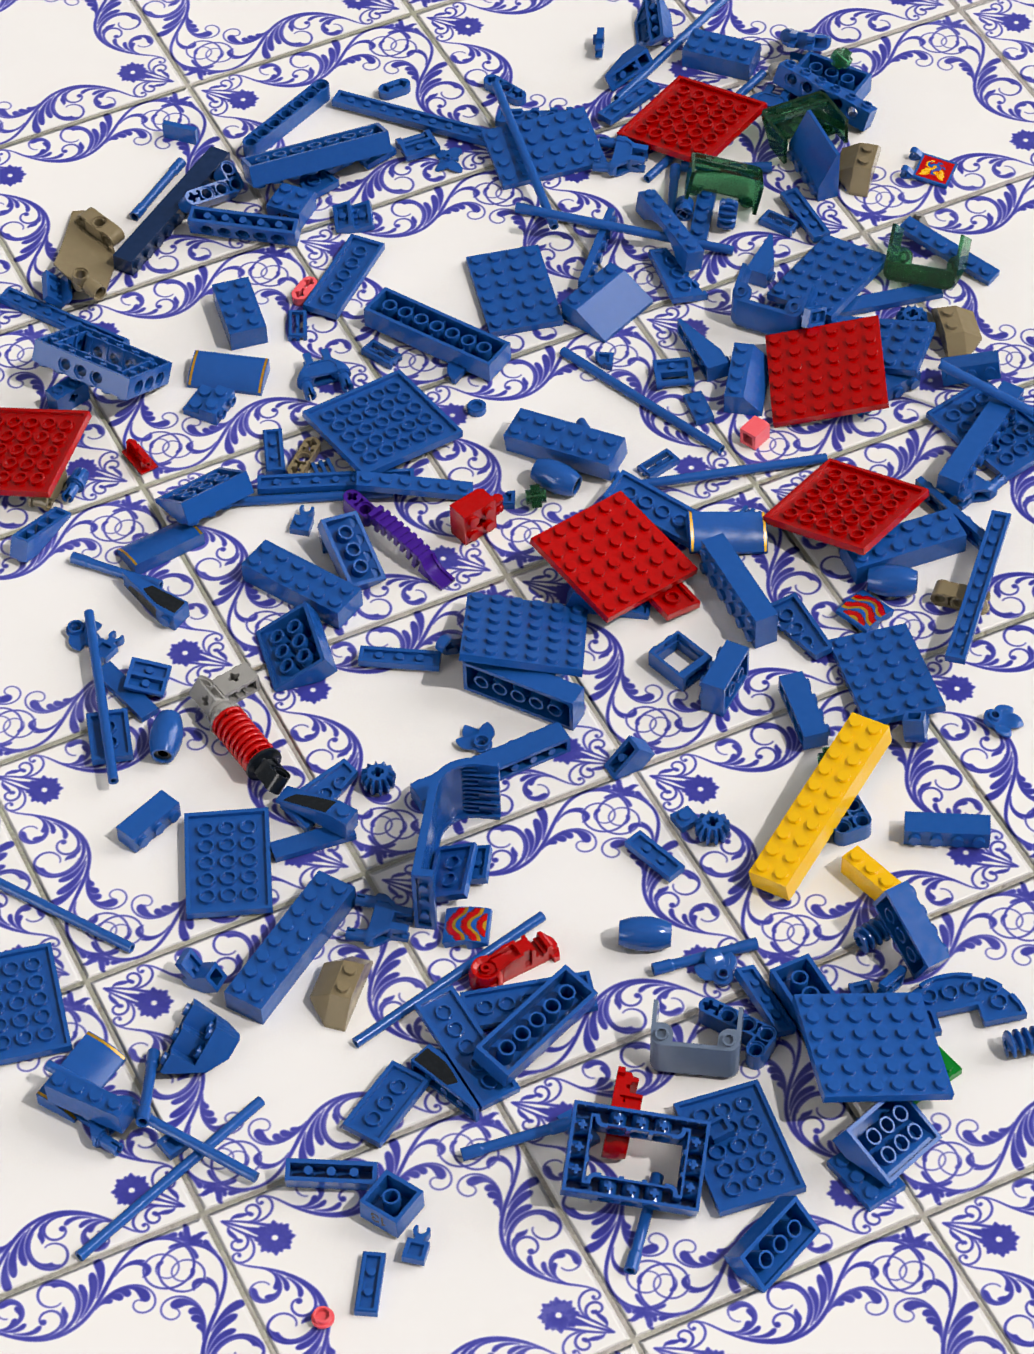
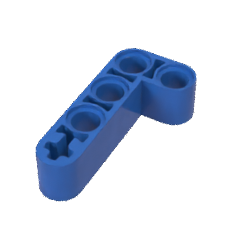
M223 161L214 172L216 182L187 191L178 202L179 209L184 213H189L191 205L210 207L236 198L244 188V182L235 165L230 161Z
M859 795L856 796L838 826L834 828L833 842L838 846H847L865 840L871 835L872 818Z
M706 997L699 1002L698 1019L702 1025L721 1033L725 1029H737L739 1010L714 998ZM744 1013L741 1044L746 1046L745 1063L748 1068L759 1070L766 1064L776 1049L777 1032L774 1027Z

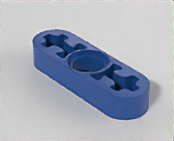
M494 74L484 77L485 90L495 95L491 83L498 80L502 89L509 90L504 92L508 103L514 106H523L526 103V92Z

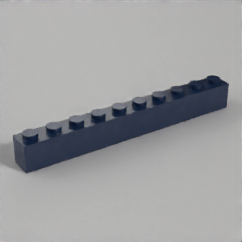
M211 146L113 254L114 269L134 276L142 268L143 264L152 257L153 253L162 246L168 236H171L176 227L189 214L179 209L178 202L189 190L216 182L214 172L223 161L231 162L230 152Z

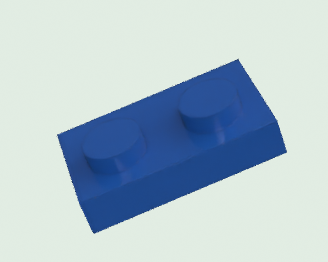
M45 270L41 274L43 300L62 309L72 300V282L64 275L60 278Z

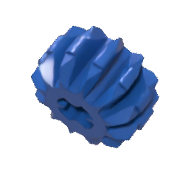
M722 198L720 200L717 218L718 228H723L724 230H733L735 228L738 211L737 200L731 198Z
M916 304L913 307L909 305L906 308L901 307L896 314V320L928 322L927 312L923 311V307L917 308Z
M375 761L374 765L367 764V767L362 769L360 781L365 792H370L372 796L376 793L381 796L383 792L389 794L390 789L394 788L396 773L391 765L386 766L385 762L378 764Z
M709 810L707 814L701 813L695 821V834L699 837L700 842L706 841L707 846L710 843H714L717 846L718 841L724 843L730 835V822L726 819L725 814L719 815L718 810L715 813H711Z

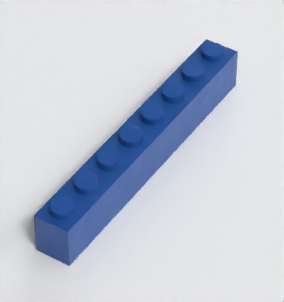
M1004 380L998 387L999 390L1025 402V397H1023L1024 388ZM991 397L939 472L936 488L958 497L962 490L965 491L969 479L975 477L978 466L981 467L983 465L986 454L990 455L993 444L998 443L1001 432L1007 430L1009 421L1015 418L1017 410Z
M557 721L471 758L499 760L500 781L570 752V737L560 722ZM435 773L410 783L411 798L422 814L424 813L429 784Z

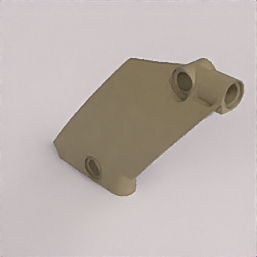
M92 207L85 211H72L65 237L53 264L73 283L76 291L85 292L96 301L103 300L107 296V289L114 271L113 254L115 250L113 246L125 239L124 232L118 225Z

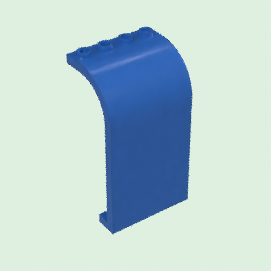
M491 758L458 759L440 768L431 779L411 872L415 928L436 930L435 878L432 866L436 849L440 847L444 832L454 823L468 818L500 820L499 760Z

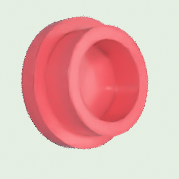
M326 1306L317 1307L311 1315L312 1324L318 1329L329 1328L335 1320L333 1311Z

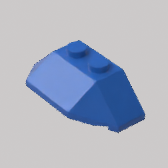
M643 0V5L638 11L634 22L636 42L643 47L659 46L674 37L671 14L664 0Z

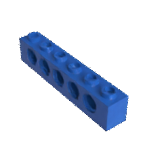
M786 59L779 63L772 83L862 132L871 127L878 109L871 102L864 101L858 98L856 94L843 90L841 86L828 82L826 78L817 76L810 69L797 65L793 60Z
M191 205L187 219L190 233L289 246H298L301 235V227L297 218Z

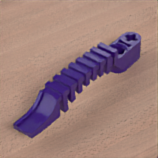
M351 489L344 493L343 511L345 513L357 511L364 527L373 525L376 533L380 531L383 537L387 534L389 541L394 538L393 544L396 547L400 544L399 550L402 553L407 550L405 557L408 560L413 557L411 565L414 568L419 565L418 571L433 585L442 591L455 581V578L439 563L435 553L430 550V546L428 544L425 545L421 538L418 539L415 532H410L411 529L408 526L405 527L402 521H397L398 518L395 515L391 516L389 510L384 512L382 505L376 508L357 490Z

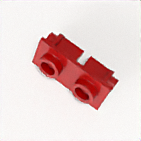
M128 439L126 441V449L122 453L140 475L158 468L157 464L139 443L137 444L135 439Z

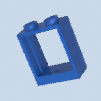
M680 631L667 636L663 642L653 646L649 651V666L682 692L700 680L702 675H706L708 666L712 661L711 655ZM677 649L694 661L681 672H678L664 661L666 657Z

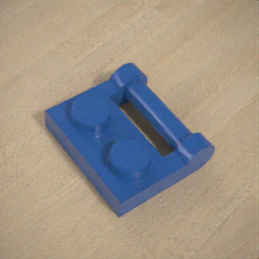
M429 129L410 137L395 139L397 149L401 151L407 162L440 152V145Z
M690 357L652 360L656 390H662L663 387L686 385L695 387ZM687 376V378L662 380V378Z

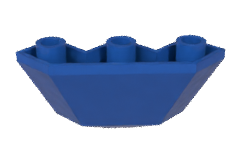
M193 999L191 1004L187 1003L181 1013L184 1017L179 1028L176 1027L170 1037L173 1041L168 1051L163 1053L159 1064H161L160 1072L163 1074L206 1073L230 1058L240 1041V1034L228 1021L198 1000Z

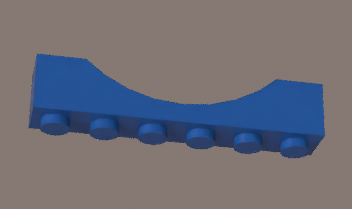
M648 189L638 192L636 212L643 220H652L662 228L671 243L676 262L684 272L701 269L704 249L655 189Z

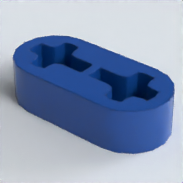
M406 78L384 83L378 88L379 98L385 101L407 95L411 91L410 81Z
M457 633L444 634L436 642L435 648L444 655L459 654L462 636Z

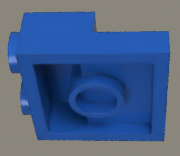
M202 384L184 406L183 414L217 426L226 417L229 409L235 405V390L221 385L212 388Z

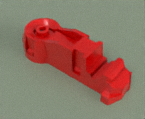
M541 931L537 932L532 942L523 935L521 940L517 942L513 940L501 946L491 955L480 956L473 961L469 968V984L471 989L476 990L500 986L504 982L549 960L555 963L560 960L559 947H557V943L552 937Z
M618 1067L611 1106L641 1110L643 1095L636 1094L639 1078L626 1071V1067ZM605 1134L601 1157L614 1160L625 1159L630 1137Z

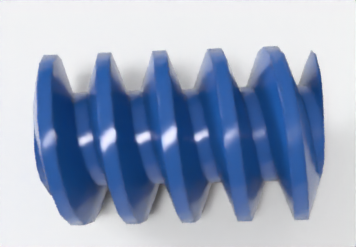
M879 915L856 927L853 933L857 946L865 954L869 952V948L874 950L876 944L882 945L883 940H890L889 933Z
M1030 1026L1029 1030L1022 1027L1020 1032L1018 1029H1013L1011 1033L1008 1030L1003 1032L1002 1043L1007 1058L1009 1052L1012 1053L1014 1058H1017L1019 1050L1022 1056H1026V1049H1029L1032 1055L1034 1054V1026Z

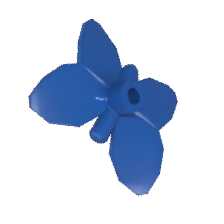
M454 147L435 153L440 162L437 164L435 171L439 172L448 168L453 172L462 173L463 169L458 163V157L462 154V149Z

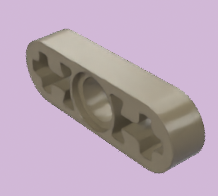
M307 437L303 441L287 467V474L308 473L311 463L316 460L321 451V443L317 437ZM302 457L309 458L307 461H300L299 459Z

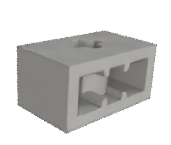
M246 662L233 667L212 680L219 691L232 704L238 703L260 690L259 676Z

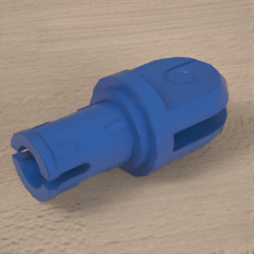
M77 467L72 475L66 480L67 488L61 495L65 502L69 499L68 503H71L76 494L85 489L89 478L87 469Z

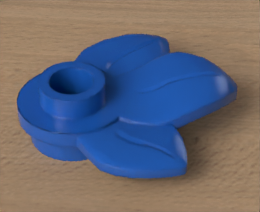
M80 620L69 622L66 627L69 645L76 651H81L84 646L89 647L85 622ZM95 621L96 630L98 631L102 624ZM97 633V637H98V641H99V640L101 639V637H100L99 634Z
M998 705L995 709L986 710L983 715V722L987 727L995 729L996 733L1007 738H1011V729L1024 726L1022 719L1013 713L1014 709L1009 705Z
M489 722L484 723L480 729L464 725L463 737L456 739V743L462 749L484 753L492 748L495 730Z
M707 948L704 956L705 963L694 966L695 973L704 981H714L715 984L721 987L728 986L734 979L733 971L737 967L735 955L732 952H728L723 956L719 950ZM725 973L727 975L725 977H722L719 974Z

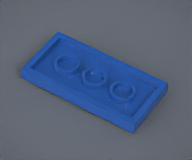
M392 1060L342 1123L343 1129L381 1148L428 1088L430 1079Z

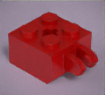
M476 489L450 505L451 533L466 546L484 534L491 532L497 527L496 516L504 510L503 496L501 494L491 496L484 489Z

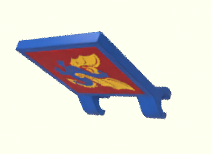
M912 147L909 159L920 161L915 171L911 167L903 165L900 177L903 179L913 178L947 189L958 163L923 153L919 148Z

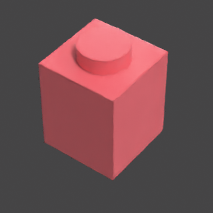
M753 416L740 428V442L753 450L759 448L770 438V424L757 416Z

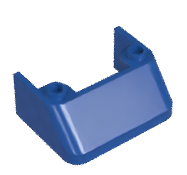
M742 263L732 293L731 320L739 327L766 335L805 328L801 327V314L804 308L814 306L818 295L815 285L809 283L804 300L798 298L790 299L784 310L750 300L752 289L748 285L752 272L746 263Z

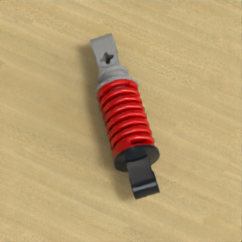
M203 675L198 676L189 691V696L195 700L211 722L209 726L210 731L218 737L235 760L243 767L251 780H260L269 792L279 795L291 777L289 772L280 764L282 759L281 753L273 748V745L264 737V734L260 732L239 704H232L229 699H226L210 678Z

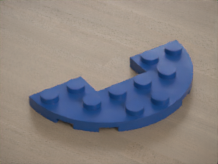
M391 145L392 152L387 153L386 156L370 157L368 161L358 162L369 170L396 155L397 151ZM339 165L333 170L326 171L324 169L314 175H301L299 178L300 187L315 191L317 199L340 186L339 180L333 174L347 166Z
M955 972L937 975L921 982L919 987L912 991L921 992L935 1037L942 1035L938 1017L978 1010L983 1026L987 1027L1027 1019V1012L1018 997L1004 989L1001 983L988 977L983 979L972 976L973 973Z

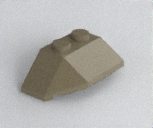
M858 143L842 148L839 181L846 188L849 195L868 197L881 151L879 145Z
M958 306L931 309L946 357L972 354L982 341L974 312Z
M351 956L323 964L310 995V1000L324 1027L343 1032L346 1031L372 968L373 961Z

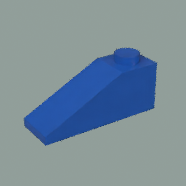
M636 44L620 56L604 77L610 90L613 92L654 62L648 49Z
M771 234L768 235L748 264L752 272L748 283L765 289L770 282L774 281L776 272H774L773 235Z

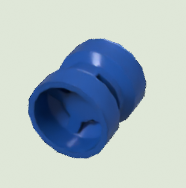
M679 196L676 199L675 215L680 221H689L693 216L694 201L689 196Z

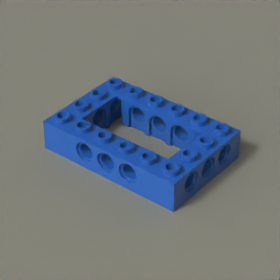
M79 323L35 339L32 361L39 363V366L49 367L58 374L70 376L72 380L84 382L88 387H96L105 394L117 396L122 401H128L131 398L138 397L141 394L168 384L172 362Z
M574 1100L560 1195L696 1217L700 1207L711 1122ZM592 1131L682 1146L677 1189L674 1185L667 1183L659 1185L647 1183V1180L640 1182L624 1179V1176L615 1178L603 1176L599 1172H593L586 1176L590 1158V1144L593 1138Z

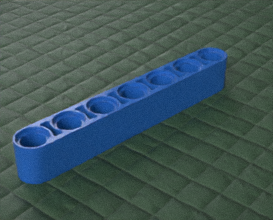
M325 79L316 80L245 136L242 141L244 157L266 152L330 100L329 82Z

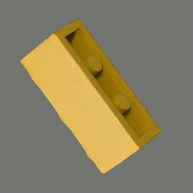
M858 845L842 856L841 873L874 901L885 890L902 883Z

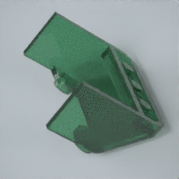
M821 91L813 92L765 108L762 111V122L770 148L783 164L787 163V139L793 137L805 113L810 109L828 136L837 134L844 143H848V119L826 93Z
M694 152L691 154L684 187V199H688L689 195L697 196L703 190L737 198L742 207H752V214L756 215L764 189L763 171L761 168L703 153Z
M893 223L883 269L884 276L894 282L941 290L953 289L966 269L972 239L961 235L957 256L949 259L946 269L912 264V251L907 247L901 246L904 228Z

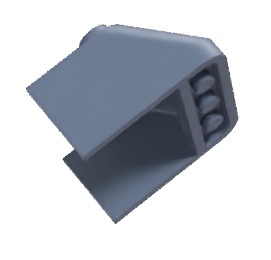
M654 999L650 1037V1064L655 1071L718 1078H732L736 1076L740 1064L744 1021L743 1007H739L737 1029L723 1030L718 1036L717 1045L673 1042L672 1028L666 1023L658 1022L660 1004L659 1000Z

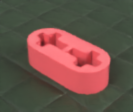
M308 276L299 282L291 293L294 305L303 306V303L316 286L317 279Z

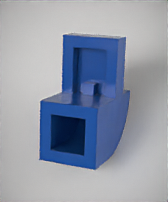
M905 711L902 720L905 743H927V732L930 724L929 715H926V711Z
M185 948L175 963L176 967L184 975L181 980L190 988L203 993H217L227 978L225 972L216 962L203 963L192 948Z

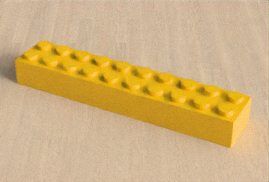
M854 712L851 713L749 870L753 887L790 901L833 834L834 828L838 826L892 742L888 725Z

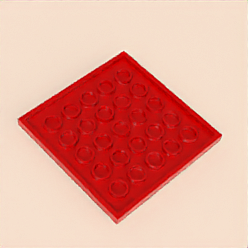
M679 75L617 132V136H626L634 143L649 145V149L706 167L767 109V103Z
M878 315L765 335L774 428L889 408Z
M0 407V496L50 498L92 417L90 411Z
M829 458L763 516V520L773 527H778L864 556L929 496V489Z
M622 491L607 497L530 539V544L606 623L694 576L698 571V568Z

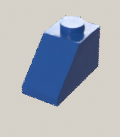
M629 735L604 764V767L614 780H618L643 769L655 753L645 740Z

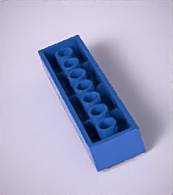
M378 122L240 159L245 180L253 188L260 189L266 187V184H280L283 180L289 178L295 180L299 179L301 175H314L320 170H333L339 165L349 166L355 161H368L370 157H383L387 153L392 152L388 130Z
M384 287L364 308L365 326L447 363L453 362L466 368L467 372L489 382L511 360L510 342L387 287Z
M318 871L224 991L226 1007L263 1025L355 906V887Z

